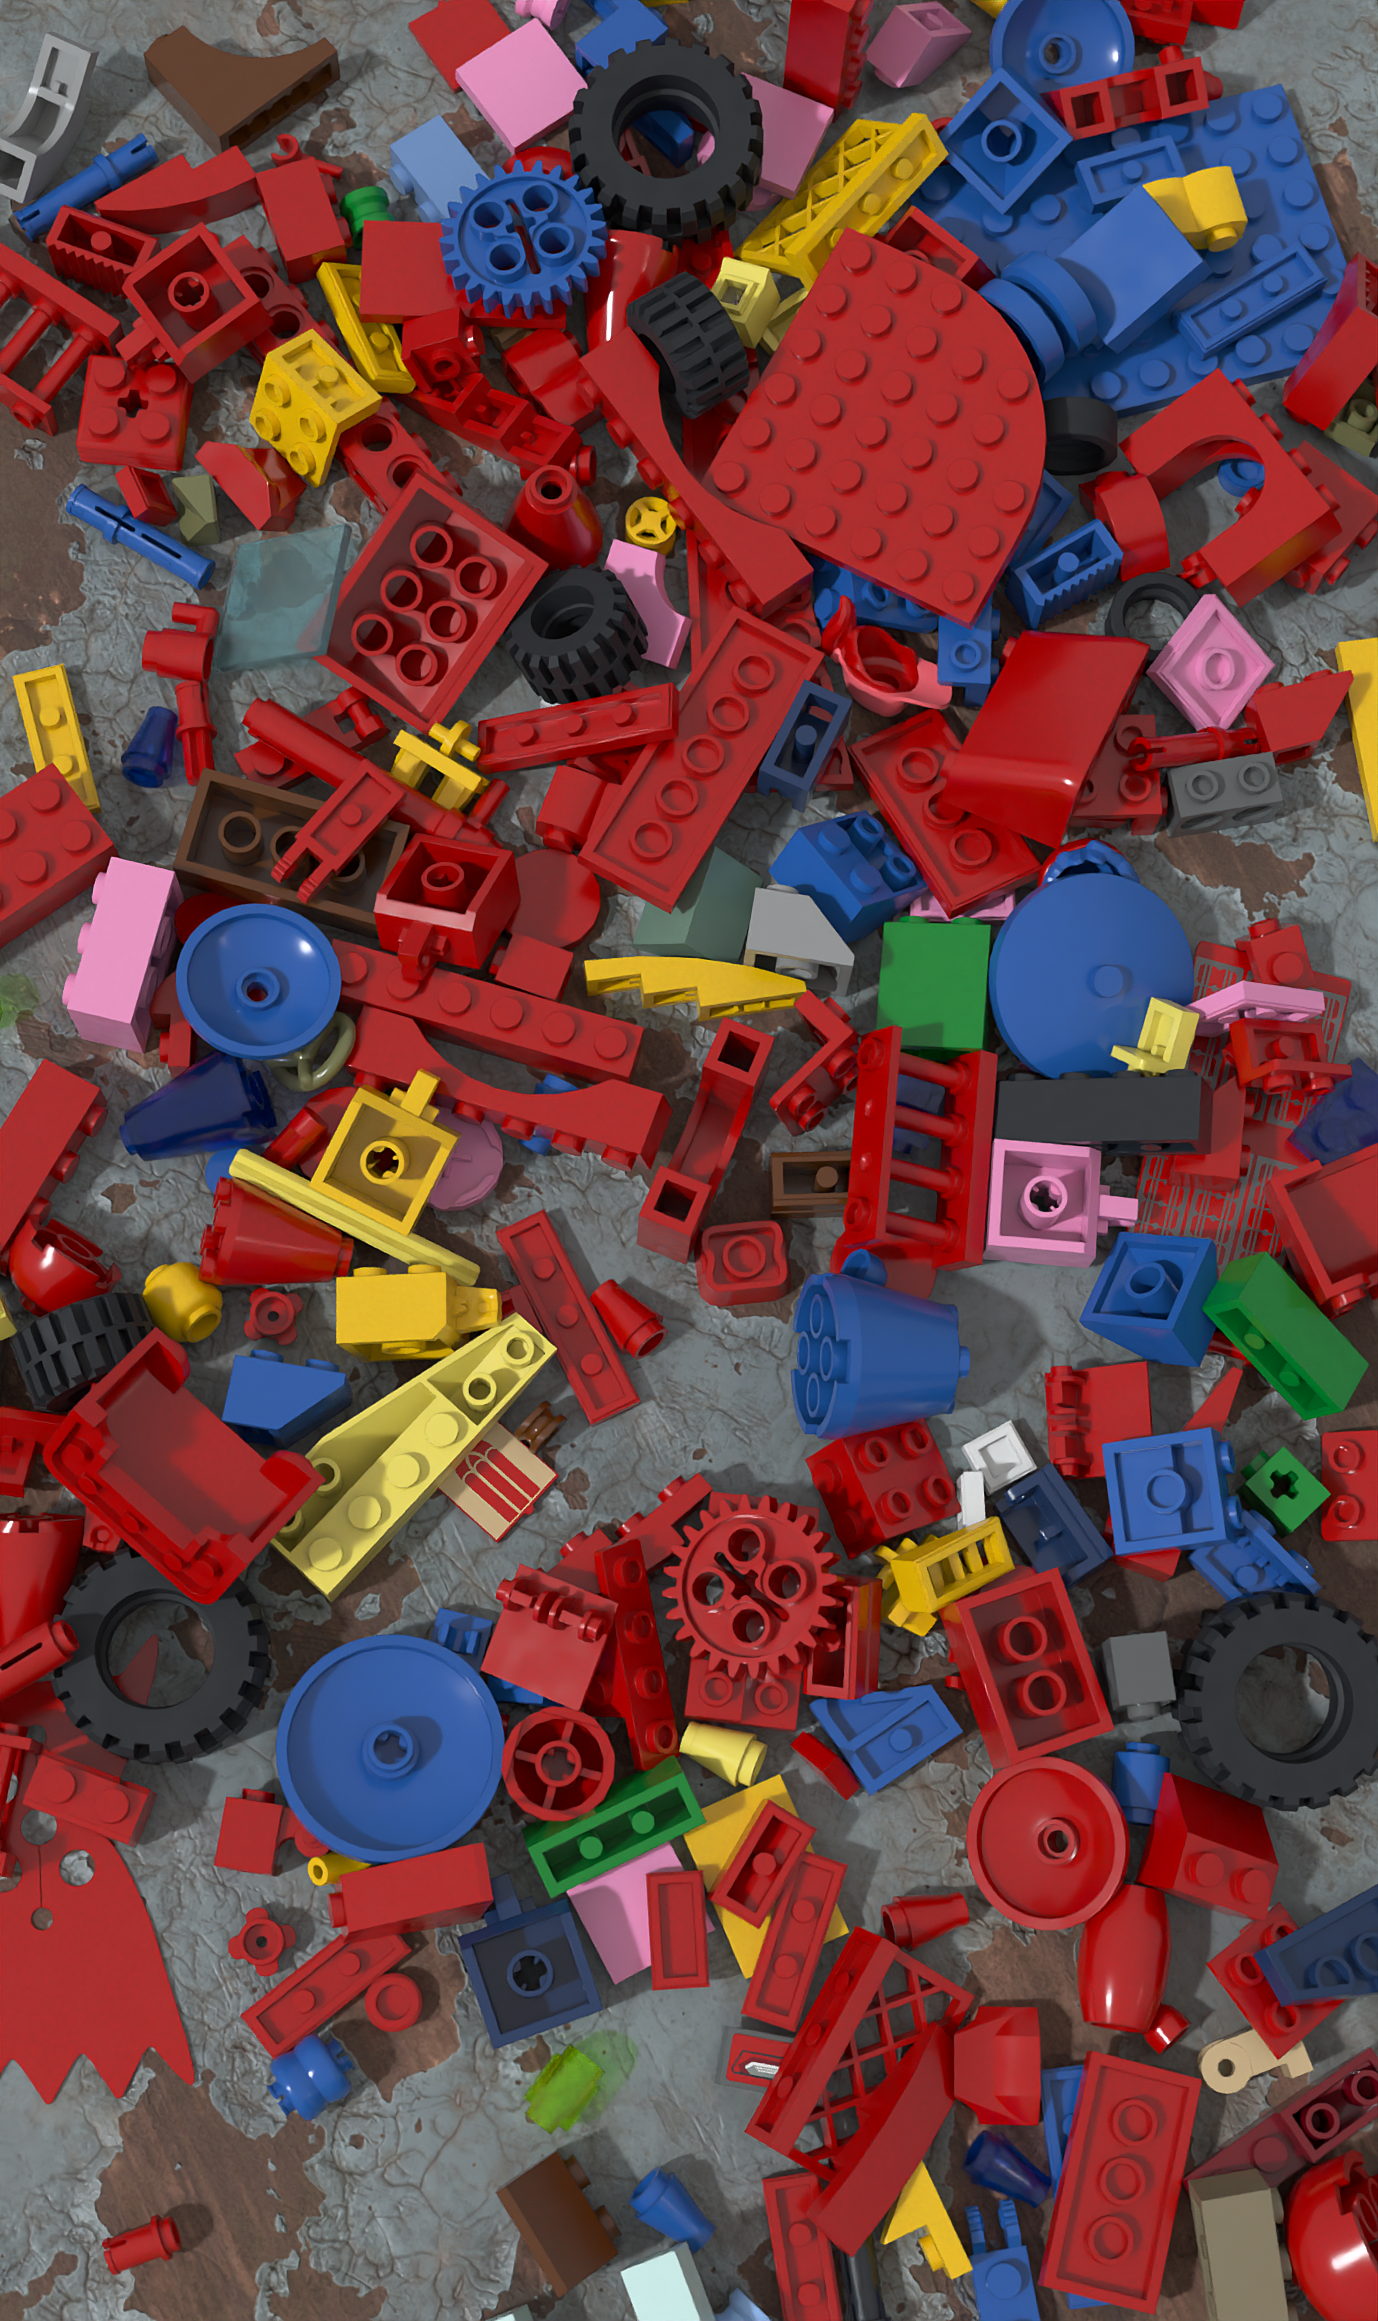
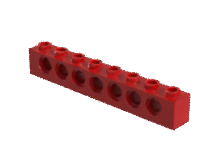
M244 234L222 248L254 292L263 291L267 293L260 301L275 324L243 346L262 370L267 353L313 329L359 374L353 358L347 360L337 348L339 347L338 339L329 325L323 320L316 323L307 312L309 307L300 290L293 283L286 286L278 277V268L265 248L260 246L255 249ZM291 330L296 332L291 338L281 339L276 337L281 331ZM381 396L382 400L376 413L340 434L333 457L382 516L385 515L402 489L397 485L403 480L409 479L416 467L429 474L460 497L463 496L458 482L447 470L440 473L430 461L432 455L423 439L415 432L409 435L399 423L401 421L400 415L387 396ZM379 441L390 445L387 449L380 452L367 449L370 444Z

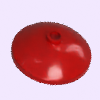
M1053 1756L1036 1757L1000 1770L985 1784L978 1794L967 1825L966 1844L968 1860L978 1887L986 1899L1002 1915L1025 1927L1053 1931L1075 1927L1089 1921L1103 1911L1113 1900L1123 1883L1127 1871L1130 1839L1121 1805L1108 1785L1099 1776L1085 1766L1065 1758ZM1059 1831L1064 1832L1068 1838V1847L1064 1852L1056 1845V1836Z

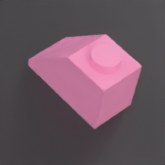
M938 1L897 5L865 52L867 54L866 59L876 67L874 69L875 75L882 82L893 88L920 85L966 43L973 32Z

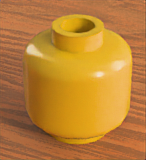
M176 1262L172 1265L163 1264L157 1267L147 1277L145 1281L146 1288L142 1294L154 1325L168 1338L178 1343L188 1341L195 1343L205 1339L218 1327L222 1318L223 1297L221 1291L213 1284L198 1280L199 1267L191 1262Z

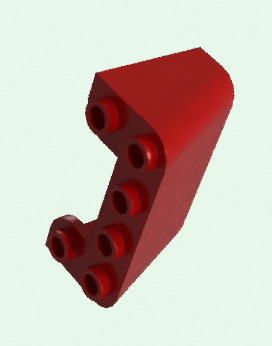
M1378 1143L1324 1166L1317 1159L1268 1180L1263 1187V1191L1298 1286L1307 1297L1316 1303L1317 1308L1329 1321L1335 1320L1354 1310L1353 1305L1365 1299L1368 1294H1370L1373 1302L1378 1301Z

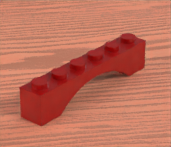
M628 326L578 359V381L576 382V388L588 407L591 409L598 407L608 420L606 427L614 442L621 449L628 447L639 462L636 466L644 482L652 490L659 488L669 501L667 508L675 523L682 530L689 528L700 542L698 550L706 564L713 571L720 569L731 583L728 588L736 604L746 612L751 610L757 618L764 620L810 588L814 569L783 529L757 522L730 509L708 493L686 469L672 446L662 419L658 391L660 366L630 326Z
M368 1005L363 1006L355 1026L356 1039L353 1049L343 1065L354 1078L353 1084L357 1088L367 1084L382 1093L385 1090L393 1092L394 1088L407 1093L418 1070L422 1068L441 1078L429 1105L451 1109V1115L463 1122L481 1126L483 1120L502 1125L500 1129L504 1133L521 1140L531 1141L532 1136L536 1135L552 1140L550 1143L552 1147L570 1155L581 1156L583 1150L601 1155L603 1163L622 1171L630 1172L633 1166L651 1171L673 1112L662 1093L615 1079H610L585 1089L559 1094H522L497 1089L468 1077L445 1061L432 1047L425 1034L413 1019Z

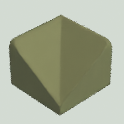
M210 474L174 478L172 483L178 503L182 544L187 547L220 544L222 535L218 499L213 477L210 478Z

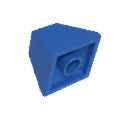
M1009 63L1000 66L938 135L948 152L945 159L1002 215L1009 210L1074 139L1073 135L1046 100Z
M1118 1232L1079 1319L1083 1327L1151 1362L1200 1367L1217 1327L1201 1309L1217 1283L1216 1244L1212 1239Z

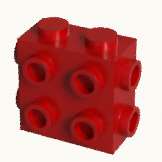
M1304 440L1296 450L1312 470V473L1306 478L1314 488L1323 483L1337 500L1341 509L1335 512L1334 515L1343 530L1341 534L1282 577L1291 586L1303 588L1313 596L1325 581L1333 586L1351 564V560L1346 556L1356 545L1364 550L1378 534V496ZM1253 486L1243 496L1234 510L1240 515L1238 520L1245 516L1256 504L1262 489L1259 491Z

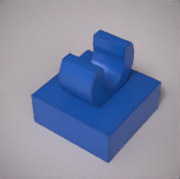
M439 1607L430 1641L449 1649L461 1657L480 1676V1669L485 1658L494 1623L491 1620Z

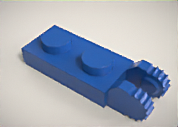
M1012 2198L999 2201L998 2217L1004 2233L1006 2244L1004 2248L986 2251L982 2214L979 2212L977 2205L964 2207V2219L971 2254H967V2257L973 2268L970 2271L979 2321H1040L1026 2245L1021 2244V2233Z

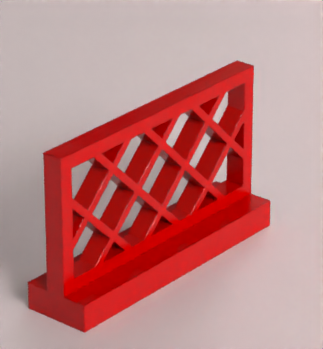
M855 1926L744 2132L831 2183L840 2172V2169L832 2161L854 2136L853 2134L837 2140L832 2114L855 2106L859 2127H861L867 2118L859 2110L881 2084L878 2083L868 2088L864 2087L860 2062L883 2054L888 2076L898 2064L895 2049L916 2042L931 2024H927L923 1997L940 1991L953 1998L942 2019L935 2021V2023L953 2039L954 2032L960 2026L975 1996L901 1951L898 1946L885 1938ZM895 1961L904 1968L908 1990L885 1998L882 1980L891 1963ZM919 1977H921L929 1983L920 1985ZM910 2002L915 2029L892 2037L887 2010ZM875 2015L880 2042L857 2050L854 2036L855 2030L862 2019ZM848 2067L853 2093L829 2102L826 2088L827 2082L834 2071ZM820 2119L825 2145L805 2153L794 2148L793 2146L804 2125ZM828 2158L829 2168L818 2161Z

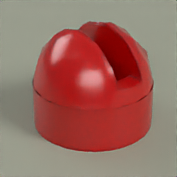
M1161 2004L1148 2032L1142 2034L1147 2043L1161 2056L1188 2031L1192 2023L1174 2006Z

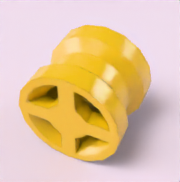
M644 497L636 500L629 507L626 514L625 542L667 556L672 551L676 542V523L668 511V503L657 497ZM644 532L653 533L656 537L642 536L641 534Z

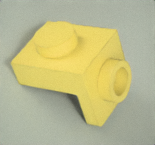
M1151 997L1137 1048L1114 1045L1111 1056L1129 1064L1127 1071L1142 1073L1144 1077H1159L1160 1073H1165L1168 1070L1184 1069L1190 1047L1195 1038V1030L1200 1014L1170 1000Z

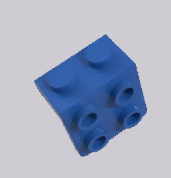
M810 553L809 562L814 569V610L821 636L829 620L838 611L841 595L848 596L855 604L857 626H863L868 623L922 634H928L937 628L936 613Z

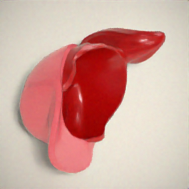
M840 596L838 611L827 623L820 643L824 654L842 667L846 687L851 696L864 708L883 717H893L901 713L909 704L933 709L947 708L952 699V686H942L937 683V665L918 657L912 647L900 645L880 627L869 625L857 626L855 604L848 596Z

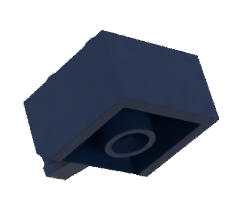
M509 1872L491 1878L490 1883L496 1909L483 1914L487 1927L459 1936L457 1939L493 2050L603 2011L604 2008L567 1899L565 1898L536 1909L532 1896L518 1901ZM535 1957V1965L541 1960L547 1967V1974L539 1978L541 1987L535 1991H526V1983L520 1988L515 1981L514 1974L522 1970L521 1960L524 1958Z

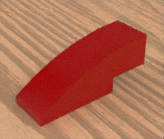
M237 145L194 169L191 168L183 154H180L94 202L98 217L148 235L192 229L200 222L207 225L234 216L261 203L255 172Z

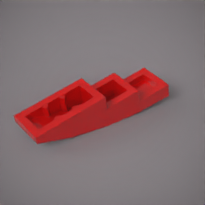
M478 372L434 383L432 392L425 394L421 392L417 384L411 394L386 392L397 401L464 440L533 472L546 465H556L563 468L583 441L575 427L538 415L530 401L492 388L485 375Z
M933 2021L860 2108L859 2111L867 2120L832 2161L840 2169V2172L805 2213L841 2251L851 2257L855 2255L890 2209L923 2159L955 2101L954 2041Z

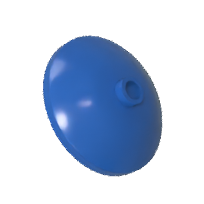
M1008 0L994 23L989 49L992 75L1000 66L1009 63L1039 94L1131 72L1135 55L1132 27L1124 8L1118 0ZM1048 45L1053 46L1057 52V58L1053 64L1049 63L1045 58V50Z
M243 904L214 914L200 924L184 944L177 964L176 992L179 1005L186 1020L194 1031L211 1046L239 1058L269 1060L285 1057L304 1049L324 1032L338 1006L341 992V972L337 956L330 942L305 917L275 905ZM257 989L263 991L267 997L263 1001L256 1002L251 1000L247 994L251 990Z

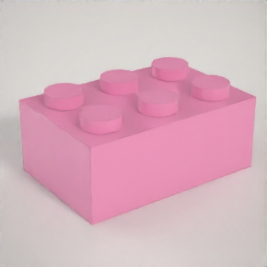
M111 856L107 873L99 872L92 894V902L97 904L92 923L85 922L83 924L78 939L77 952L82 954L77 974L69 973L62 996V1002L64 1005H67L70 1019L73 1020L82 1039L144 1054L153 1024L149 1015L151 1000L159 985L166 979L177 941L174 918L178 907L185 901L175 871Z

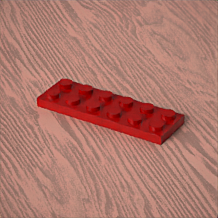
M733 605L679 692V737L648 743L578 854L577 863L671 914L763 763L804 679L812 682L823 664L825 654Z

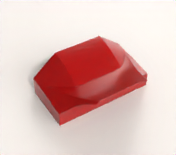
M206 441L197 452L195 458L258 531L285 532L294 522L295 507L306 490L307 484L275 448H245L235 444Z
M978 2006L975 2019L964 2028L954 2032V2097L964 2102L976 2113L978 2124L1038 2126L1041 2099V2062L1037 2007Z

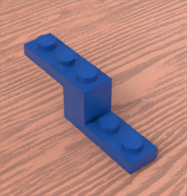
M582 0L603 20V22L576 43L575 69L586 82V76L596 65H601L604 69L609 67L608 55L620 48H623L626 54L635 51V42L649 38L651 39L652 46L665 45V37H668V27L664 18L656 9L652 7L646 8L639 0ZM672 110L654 111L631 124L677 169L692 158L694 131L690 121L683 113Z

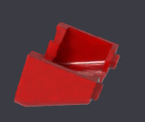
M1024 630L1019 639L1010 636L999 660V665L1003 666V669L960 750L951 747L943 762L939 776L947 779L941 800L1058 850L1070 826L1068 823L1072 810L1075 809L1077 803L1079 804L1087 781L1120 715L1127 714L1134 700L1151 645L1132 637Z
M155 1327L73 1407L45 1445L42 1453L43 1459L50 1473L181 1592L198 1603L212 1604L229 1588L326 1479L314 1469L311 1462L305 1456L299 1453L279 1450L272 1454L267 1461L183 1386L191 1372L188 1355L177 1341L168 1338L160 1329Z

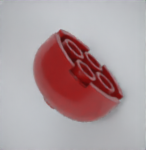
M1355 2150L1345 2152L1306 2171L1295 2182L1289 2192L1283 2212V2236L1290 2259L1292 2281L1300 2291L1304 2292L1312 2306L1326 2321H1378V2240L1368 2244L1378 2239V2174L1370 2177L1360 2166L1364 2164L1362 2153Z

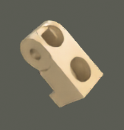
M1252 2026L1207 2044L1200 2050L1195 2063L1198 2079H1202V2085L1211 2091L1224 2094L1239 2091L1245 2087L1250 2077L1280 2066L1284 2077L1295 2078L1314 2070L1302 2040L1281 2059L1277 2060Z

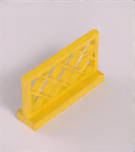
M912 113L903 124L857 119L807 172L795 199L791 200L784 197L733 252L735 260L768 268L771 273L800 278L804 287L809 292L846 226L872 238L947 157L948 152L927 115ZM864 138L870 139V140H868V141H866V142H864V143L858 145ZM807 207L806 209H804V210H802V211H800V212H798V213H795V212H797V211H799V210H801V209ZM806 227L805 229L787 237V235ZM775 241V243H773V244H771V245H769V246L763 248L764 246H766V245H768V244H770V243H772V242Z

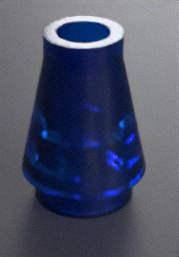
M161 706L150 707L144 721L121 756V762L124 765L122 774L127 780L138 786L159 788L163 785L164 779L172 775L175 728L178 716L170 709Z
M988 2130L981 2131L968 2148L962 2163V2170L971 2175L972 2184L1025 2202L1032 2208H1036L1042 2203L1052 2183V2178L1041 2172L1002 2132L994 2135Z

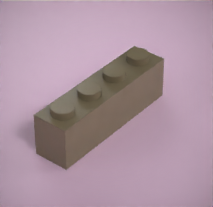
M1256 2168L1188 2180L1208 2321H1299L1293 2301H1286L1284 2281L1292 2279V2270L1285 2245L1283 2243L1278 2244L1276 2224L1283 2223L1284 2214L1277 2188H1269Z

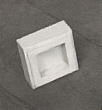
M1011 1420L963 1445L961 1448L973 1471H983L984 1491L987 1496L994 1494L1037 1469L1035 1462Z
M983 1471L963 1472L956 1481L957 1498L961 1505V1512L957 1514L958 1530L985 1519Z

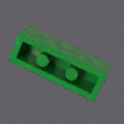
M1266 1251L1229 1262L1201 1308L1304 1421L1343 1412L1369 1366L1368 1362L1352 1346L1350 1340L1338 1331L1317 1308L1316 1303L1307 1297L1287 1275L1283 1267Z
M672 1755L651 1770L639 1771L611 1785L604 1800L591 1811L567 1822L539 1820L522 1828L521 1831L527 1849L550 1897L553 1898L706 1823V1820L675 1755Z

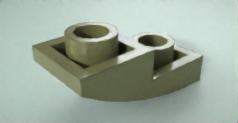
M1372 370L1322 434L1367 458L1378 440V411Z

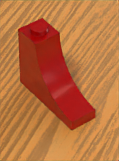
M1358 251L1345 267L1340 290L1322 327L1299 364L1283 384L1282 405L1286 406L1285 410L1289 416L1304 426H1309L1312 423L1322 431L1326 430L1378 363V265Z

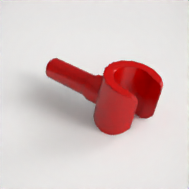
M281 134L276 138L280 149L288 153V155L280 156L276 153H271L276 167L313 157L302 153L297 139L289 134ZM315 159L320 174L329 173L330 177L341 180L344 168Z

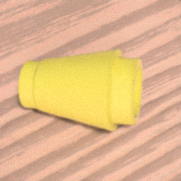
M691 1721L684 1733L680 1752L688 1755L691 1759L734 1787H737L739 1783L751 1787L763 1765L767 1744L757 1741V1735L753 1733Z

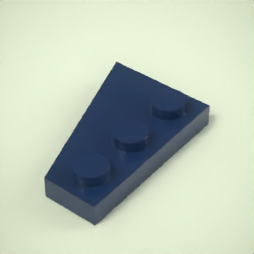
M1378 1884L1253 1954L1282 2007L1378 1995Z

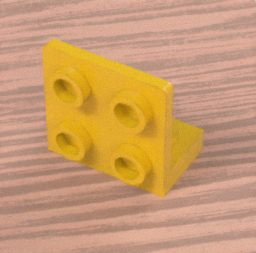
M310 329L267 353L249 421L257 434L262 439L268 441L289 462L291 468L296 473L302 475L314 488H318L326 482L340 434L376 413L382 397L317 332Z

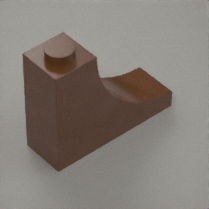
M182 25L171 34H164L158 37L150 45L149 49L143 53L149 81L216 155L225 152L235 145L242 151L341 78L338 52L325 37L302 50L274 57H247L214 48L201 41Z

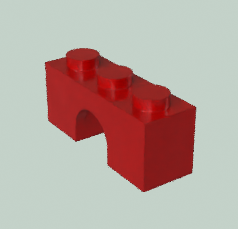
M1201 56L1168 62L1040 93L1073 135L1074 139L1072 141L1115 131L1125 126L1165 119L1209 108Z

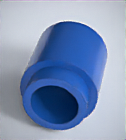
M1127 1742L1126 1752H1114L1111 1791L1121 1805L1126 1822L1129 1825L1150 1827L1154 1810H1157L1164 1773L1170 1772L1171 1761L1168 1757L1160 1756L1159 1745Z

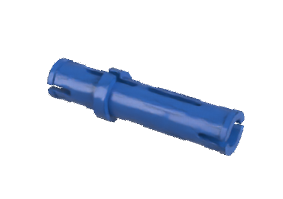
M139 133L136 138L109 155L104 156L100 153L92 158L93 165L20 211L14 212V216L21 229H26L27 232L25 234L29 240L33 242L38 236L52 228L64 204L81 210L109 191L113 192L123 186L122 183L147 167L158 163L159 159L152 145H146L148 139L142 133Z
M80 484L75 488L67 502L66 511L68 514L78 517L103 532V539L111 544L122 543L154 564L190 583L199 591L210 580L216 566L214 560L202 556L152 525L134 519L128 505L123 503L118 506L90 490L84 484Z

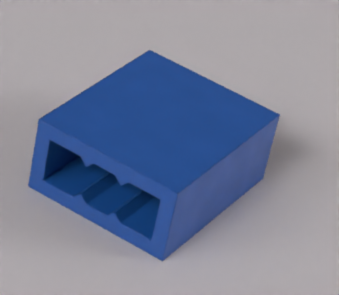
M1141 184L1054 260L1075 279L1092 306L1098 326L1096 338L1092 343L1097 349L1106 344L1117 354L1121 353L1214 272L1158 202Z

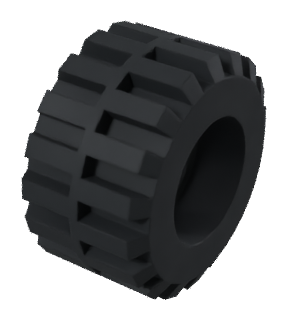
M682 272L632 301L626 307L627 327L630 326L660 366L658 389L660 395L684 417L695 419L744 390L749 385L748 360L741 338L720 301L695 276L690 275L688 272Z
M580 564L569 565L568 569L560 571L558 568L550 571L548 577L542 580L539 579L503 631V636L507 641L505 645L528 684L537 696H542L545 702L552 705L558 701L560 704H566L614 694L612 691L619 685L625 686L631 680L629 674L632 671L639 670L643 663L640 656L647 653L649 644L645 638L648 636L647 627L621 580H618L616 575L610 570L602 571L600 566L589 564L584 569Z
M122 1292L109 1293L77 1301L40 1317L24 1328L13 1339L11 1347L34 1409L50 1412L72 1410L90 1392L92 1383L98 1384L155 1328L142 1295Z

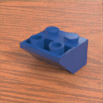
M867 810L798 828L768 870L778 884L793 887L798 890L800 895L810 896L845 944L866 938L882 926L884 922L890 920L923 895L929 888L923 877L916 870L914 863L903 855L884 832L881 823L872 817Z
M251 1350L250 1357L235 1355L222 1421L246 1443L288 1449L351 1406L353 1393L347 1374L338 1372L339 1366L337 1364L323 1360L307 1359L305 1366L283 1363V1355L265 1350Z

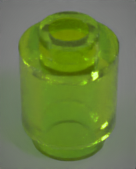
M569 2043L561 2055L555 2052L522 2096L531 2104L525 2114L551 2135L558 2126L569 2132L602 2088L597 2083L606 2072Z

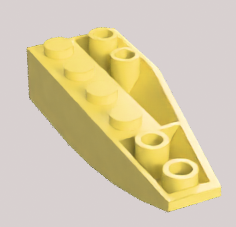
M516 1312L503 1320L501 1326L489 1329L325 1435L305 1457L326 1480L269 1544L332 1603L466 1458L557 1352V1348Z

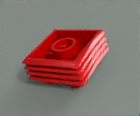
M90 355L76 438V446L81 461L180 471L183 465L194 383L191 384L174 362L163 361L160 363L159 361H152L134 372L122 357ZM142 408V410H138L136 417L130 418L127 416V412L132 411V409Z

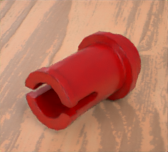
M159 2214L151 2216L149 2224L112 2238L108 2237L102 2241V2246L106 2250L103 2251L106 2263L114 2276L159 2257H162L166 2262L173 2258V2252L182 2249L180 2234L171 2215L161 2218Z

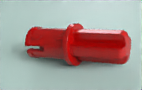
M190 680L175 686L179 715V727L175 731V737L179 742L183 743L187 781L189 785L197 787L203 767L215 770L212 740L217 737V728L212 724L210 717L208 684L205 682L200 684V681Z

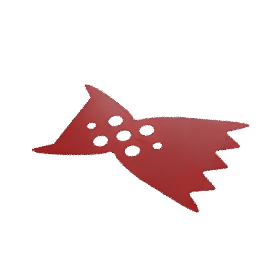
M156 1634L152 1635L145 1642L124 1672L120 1675L112 1676L115 1684L126 1697L145 1706L147 1705L154 1680L159 1654L158 1636ZM51 1681L34 1682L0 1703V1722L28 1728L33 1725H40L46 1731V1740L41 1745L40 1754L23 1751L17 1752L13 1773L18 1780V1791L15 1797L6 1803L0 1829V1840L4 1841L2 1852L17 1856V1862L20 1864L22 1871L21 1880L15 1888L7 1892H0V2074L10 2060H15L21 2066L44 2102L49 2105L53 2102L74 2061L80 2054H85L113 2095L119 2099L123 2096L142 2055L148 2047H153L171 2069L188 2085L192 2086L194 2083V2069L189 2046L153 1926L135 1883L112 1843L105 1836L55 1818L57 1823L55 1835L49 1842L40 1845V1852L39 1845L29 1843L22 1835V1820L27 1813L34 1810L22 1804V1801L36 1769V1755L38 1764L44 1749L121 1778L128 1758L125 1759L113 1754L90 1740L82 1730L71 1722L64 1713L66 1708L62 1701L56 1698ZM76 1849L89 1853L95 1863V1871L91 1880L80 1886H72L64 1882L59 1872L60 1861L63 1856L69 1851ZM41 1896L42 1908L50 1910L53 1915V1923L45 1930L34 1928L31 1922L34 1911L41 1908Z

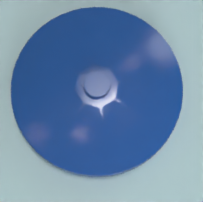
M1106 873L1068 875L1045 883L1032 891L1013 909L1001 927L993 946L988 970L989 1001L999 1032L1008 1047L1021 1062L1049 1080L1059 1079V1075L1065 1072L1085 1073L1090 1075L1091 1078H1111L1113 1072L1127 1071L1129 1064L1111 1056L1114 1045L1137 1048L1151 997L1167 999L1184 1007L1192 1003L1194 990V969L1190 946L1179 921L1170 908L1143 885L1128 878Z
M387 1634L365 1637L342 1645L323 1656L310 1667L292 1690L285 1703L277 1730L276 1764L279 1781L287 1803L297 1820L321 1844L346 1858L372 1865L394 1863L445 1851L462 1840L479 1823L488 1810L501 1779L502 1756L505 1746L504 1730L497 1704L489 1688L477 1672L461 1657L437 1643L409 1635Z

